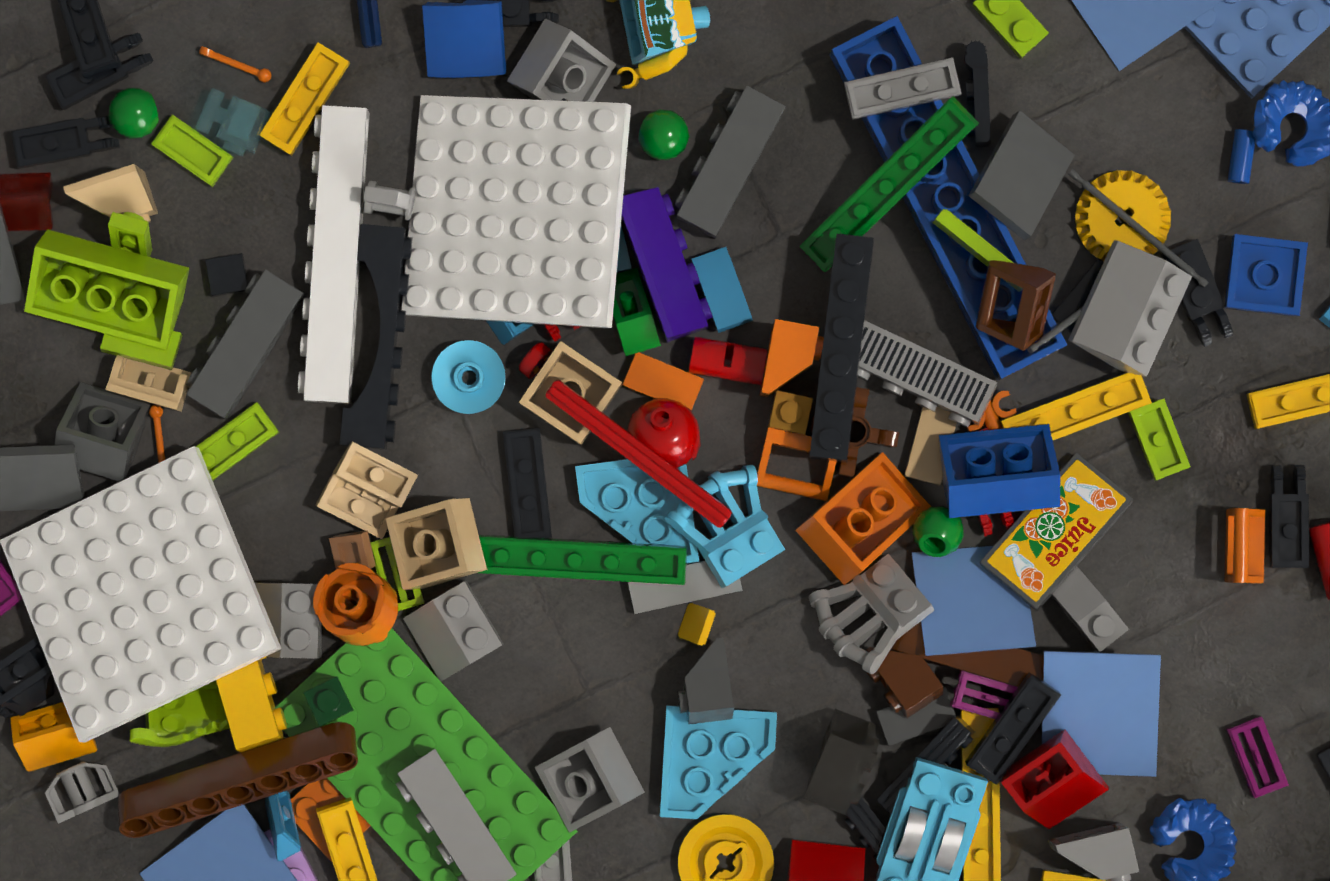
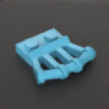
M754 465L743 466L741 470L724 473L715 471L708 476L706 482L699 485L709 494H716L719 501L732 511L730 519L733 525L725 530L723 527H716L699 514L712 535L711 539L706 538L688 523L687 518L694 509L683 501L675 511L671 510L665 517L669 525L698 547L721 588L730 585L785 550L767 519L768 515L761 509L757 489L758 476ZM743 485L748 516L745 517L728 487Z

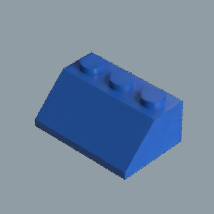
M1049 424L939 435L944 494L949 518L1060 507V471Z

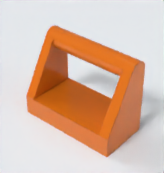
M768 427L757 473V486L827 501L836 461L827 462L822 485L766 473L772 445L810 453L812 440L811 436Z
M1249 508L1226 509L1225 582L1264 583L1265 510Z

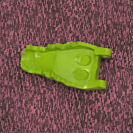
M216 680L146 713V728L131 729L130 742L145 746L169 747L192 741L207 734L229 729Z

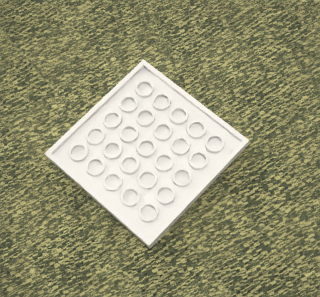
M421 95L413 176L415 200L408 237H413L411 257L406 259L405 274H409L408 292L402 299V310L406 311V315L612 328L631 105L610 102Z
M196 446L182 451L0 540L79 742L85 743L281 650L277 636L200 449Z

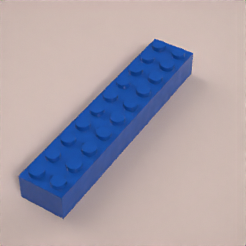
M898 16L831 49L829 55L843 83L922 65ZM941 100L862 118L884 163L943 106ZM961 140L903 199L998 381L1067 346V343L1060 332L1047 343L1039 346L1035 352L1029 353L1027 349L1024 351L976 328L988 267L932 222L943 209H947L1013 263L1026 264L1006 225L968 196L979 177V173ZM1002 278L1000 280L993 318L1016 322L1022 291L1018 292ZM1049 308L1042 336L1057 326Z

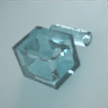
M211 88L195 129L209 134L213 122H217L221 126L216 137L220 141L225 142L222 147L223 149L242 157L245 151L255 154L262 138L259 134L268 122L271 113L265 108L236 96L232 97L227 110L221 108L220 105L225 93Z

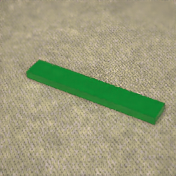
M952 96L800 245V248L825 273L833 266L836 234L864 236L979 122Z
M479 535L487 570L478 573L685 585L686 546Z

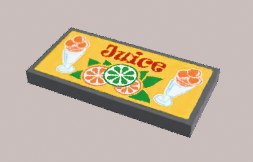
M1076 453L1060 471V507L1025 510L980 561V565L1035 611H1038L1133 503V498Z

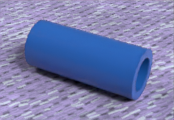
M1241 129L1234 131L1228 182L1238 184L1250 183L1256 142L1253 131Z

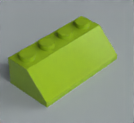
M47 229L34 249L24 312L167 350L183 303L189 267Z

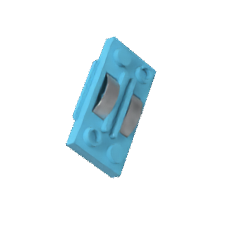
M916 757L911 778L908 779L906 787L900 788L876 858L879 869L875 881H959L980 819L979 808L988 780L975 774Z

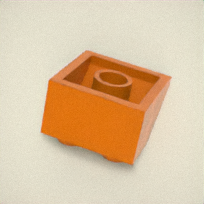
M779 319L774 320L760 396L768 397L809 369L813 364V360L819 361L821 359L824 337L818 336L819 327Z

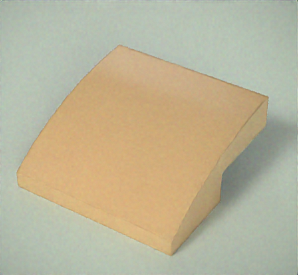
M352 441L329 478L315 506L364 531L368 530V533L383 539L388 529L386 518L395 516L398 508L403 506L418 475Z

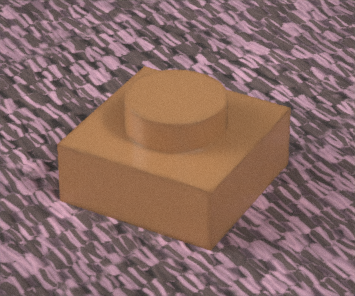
M368 530L339 534L329 538L336 569H338L337 566L345 563H358L370 569L376 566Z

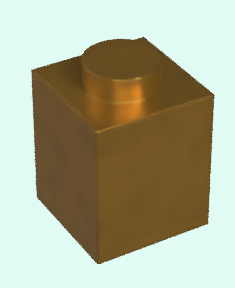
M776 391L768 427L805 435L813 398Z

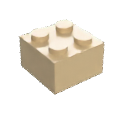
M560 341L519 403L582 445L591 431L547 399L545 396L546 391L554 381L560 380L601 412H604L622 386V382Z
M470 498L448 499L386 518L403 590L427 588L487 570Z

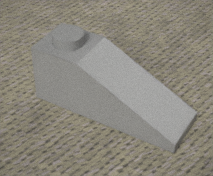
M1078 567L1069 574L1051 595L1095 652H1101L1129 630L1106 599Z

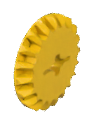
M1133 170L1109 172L1099 176L1090 183L1123 211L1131 210L1133 214L1130 217L1164 244L1171 227V210L1167 196L1162 192L1159 184L1153 182L1147 175L1139 174ZM1085 189L1082 192L1076 207L1075 223L1081 242L1092 255L1104 262L1114 240L1152 255L1158 251L1155 246L1137 233L1131 226L1129 227L1125 223L1118 226L1115 223L1118 216Z
M719 814L702 820L692 827L685 836L678 854V871L681 881H771L774 870L773 851L766 835L753 822L737 815ZM740 847L742 848L732 861L735 868L731 872L725 868L722 871H718L713 877H710L717 869L719 864L717 856L720 853L728 856Z

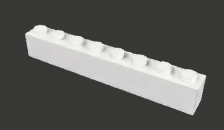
M322 105V115L315 116L314 135L315 137H320V150L313 151L312 173H318L317 188H311L310 210H316L315 225L309 224L307 245L313 247L312 261H306L305 283H311L310 298H304L303 320H309L308 335L302 334L300 343V356L306 357L305 371H299L298 393H304V401L351 404L360 263L357 261L360 225L363 224V198L370 115L367 108Z

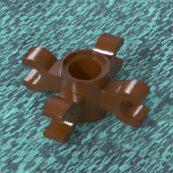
M856 388L852 422H857L863 427L864 436L859 442H850L848 462H840L838 475L854 477L858 449L867 442L897 447L899 432L871 428L869 422L864 418L870 389ZM813 416L811 417V420H810V426H809V431H808V432H812V431H813V423H814V417H813Z

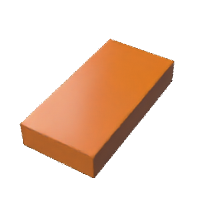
M638 352L635 353L622 386L653 399L668 398L679 401L692 411L704 379Z

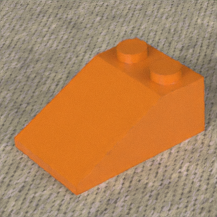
M882 452L795 531L842 584L845 585L863 572L914 524L922 511L931 506Z

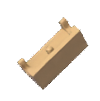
M117 355L105 390L182 412L189 388L186 386V383L192 372L177 368L169 370Z

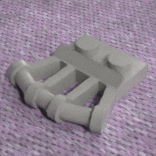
M889 553L864 573L857 575L851 583L830 590H817L809 595L810 605L816 609L821 635L833 642V649L838 656L847 657L861 664L862 669L870 674H874L879 669L898 638L935 611L932 604ZM861 596L841 613L833 617L830 608L831 604ZM871 608L876 615L851 635H845L842 630ZM886 626L887 629L874 650L868 652L859 647Z

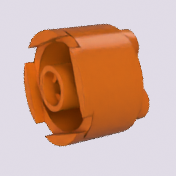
M358 563L342 564L337 566L338 569L329 575L326 574L317 584L313 596L315 614L325 629L345 643L355 646H365L384 641L387 638L388 632L393 627L398 613L397 593L392 586L373 570Z

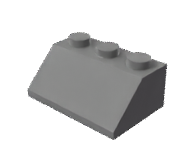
M1114 240L1068 340L1119 371L1147 377L1192 276L1167 260Z

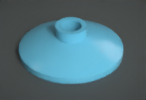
M465 340L451 344L439 354L432 369V385L435 394L446 407L462 414H475L490 408L499 399L505 386L506 375L502 360L492 348L478 341ZM467 371H473L476 374V381L471 385L465 384L462 380L463 374Z

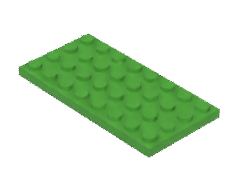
M392 628L388 632L387 638L380 643L365 646L345 643L275 707L276 709L282 708L287 723V729L284 731L289 737L319 728L303 692L330 679L339 677L354 711L328 724L345 722L355 728L358 763L353 769L328 777V780L346 799L352 798L354 807L421 881H458L457 877L462 874L455 861L448 865L436 846L442 842L436 832L433 830L427 833L416 817V814L420 813L421 809L415 800L412 799L407 803L396 786V783L401 780L397 773L436 749L517 875L508 881H525L578 832L576 829L570 833L568 832L561 816L551 801Z

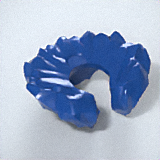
M1283 80L1279 84H1273L1269 87L1263 99L1258 100L1256 104L1254 130L1252 132L1256 139V145L1263 148L1266 152L1274 150L1281 142L1280 124L1282 119L1289 113H1297L1304 119L1306 131L1304 136L1295 142L1291 148L1285 149L1286 162L1292 163L1294 166H1307L1330 156V102L1328 98L1322 96V90L1316 89L1314 85L1306 84L1304 81L1286 83Z
M1178 798L1169 804L1159 817H1155L1153 825L1150 827V834L1153 836V844L1159 847L1170 845L1180 833L1188 830L1199 833L1204 841L1203 851L1198 857L1184 859L1170 856L1161 865L1169 881H1219V879L1225 878L1231 873L1229 867L1235 864L1233 857L1237 852L1234 845L1238 840L1234 835V828L1230 825V819L1224 816L1223 812L1216 809V804H1209L1206 799L1201 798L1186 801Z

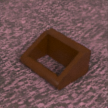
M997 260L990 261L978 311L976 328L1024 351L1043 335L1056 273L1041 267ZM1001 278L1023 288L1016 322L993 318Z

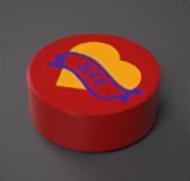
M543 342L537 343L521 361L519 371L527 378H533L542 369L553 350Z

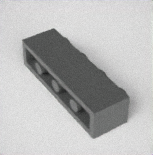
M746 86L743 93L738 91L734 93L726 109L732 114L725 126L718 123L709 140V143L714 145L708 158L700 156L691 175L696 177L691 190L683 188L674 205L679 210L677 214L678 220L716 239L783 115L786 106L749 86Z
M266 269L262 275L256 273L245 290L249 294L242 307L237 304L232 309L225 322L230 325L222 338L218 335L214 338L206 351V355L210 356L203 369L197 367L186 383V386L190 387L186 394L187 396L227 420L232 415L306 297L304 293Z

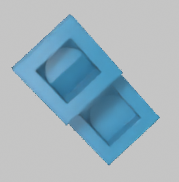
M723 247L692 258L718 333L753 321L727 248Z

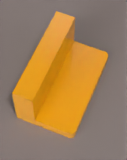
M64 702L27 712L23 716L10 717L13 745L28 772L97 751V744L94 738L85 743L79 742Z

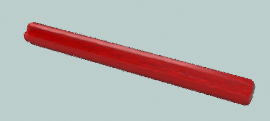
M554 381L546 391L545 396L547 399L716 527L721 528L728 521L732 514L731 509L562 381Z

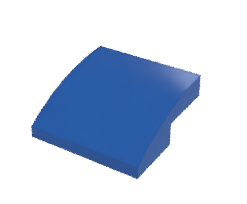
M466 0L463 3L427 2L422 5L428 77H484L504 75L506 73L502 1Z

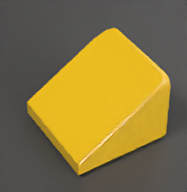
M689 603L678 636L701 646L705 645L716 615L715 611Z

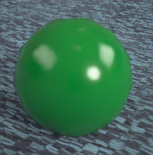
M126 88L118 92L110 102L108 115L112 127L119 134L129 139L142 138L152 133L159 123L157 107L152 94L141 88Z
M659 109L645 117L640 127L638 140L643 151L652 158L670 160L685 150L690 136L683 117L673 110Z
M930 507L922 511L916 518L913 525V537L915 544L922 552L932 557H942L957 550L964 537V528L960 517L949 518L946 507Z

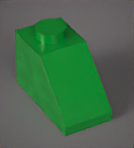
M634 268L617 273L613 317L625 356L661 346L638 269Z

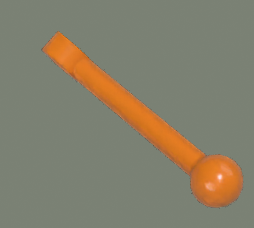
M203 46L199 50V54L255 75L263 83L270 81L272 77L269 69L263 68L259 70Z
M155 404L150 407L149 415L153 418L158 463L165 460L160 418L163 415V408Z

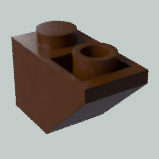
M873 647L866 649L868 652L874 650ZM889 651L874 674L866 672L874 683L881 681L888 691L884 694V697L895 713L901 710L907 719L943 695V685L922 656Z

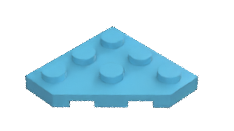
M628 459L575 466L579 501L588 510L633 544L686 546L687 563L699 562L697 546L665 520L671 510L675 511L682 502L672 492ZM687 465L678 467V470L688 477ZM692 511L687 521L695 528Z
M666 705L660 817L698 819L755 766L775 750L777 712L734 709L733 719L688 724L687 712L680 713L679 706Z

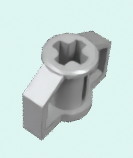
M370 180L364 192V213L372 214L373 211L403 215L405 220H409L414 206L415 188L411 187L409 191L379 186L377 181Z
M81 762L55 775L56 778L44 793L58 824L120 795L107 765ZM85 767L96 769L106 791L105 795L97 796ZM72 774H75L86 801H83ZM59 778H61L74 809L65 812L54 788Z

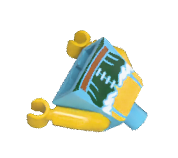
M606 0V1H608V2H614V1H617V0ZM620 0L632 65L638 64L636 69L622 67L618 70L617 75L623 74L626 71H630L633 74L632 83L624 85L622 88L633 89L639 83V79L648 80L669 72L687 55L688 46L696 42L697 35L695 29L709 27L710 13L706 6L691 8L690 0Z

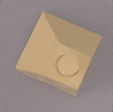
M135 164L63 187L66 195L109 218L112 212L119 214L132 212L143 217L145 221L151 222L150 216L158 214L146 174Z

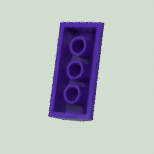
M659 187L624 195L621 218L666 343L708 329L707 320L713 318L706 297L699 299L694 285L700 283L693 262L686 265L682 250L688 249L681 228L674 230L669 216L675 214L668 193L661 196Z

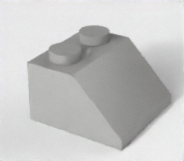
M544 19L507 82L532 100L562 101L565 98L569 101L594 102L616 64L572 30Z
M467 581L460 583L403 618L440 681L445 680L504 645Z
M254 582L281 646V650L267 657L321 658L322 624L313 608V596L317 584Z
M611 727L535 767L569 833L645 793Z
M1121 823L1048 839L1049 847L1101 880L1130 881L1132 880L1130 874L1139 872L1130 830Z

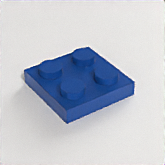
M1240 234L1232 235L1224 308L1300 316L1308 242Z

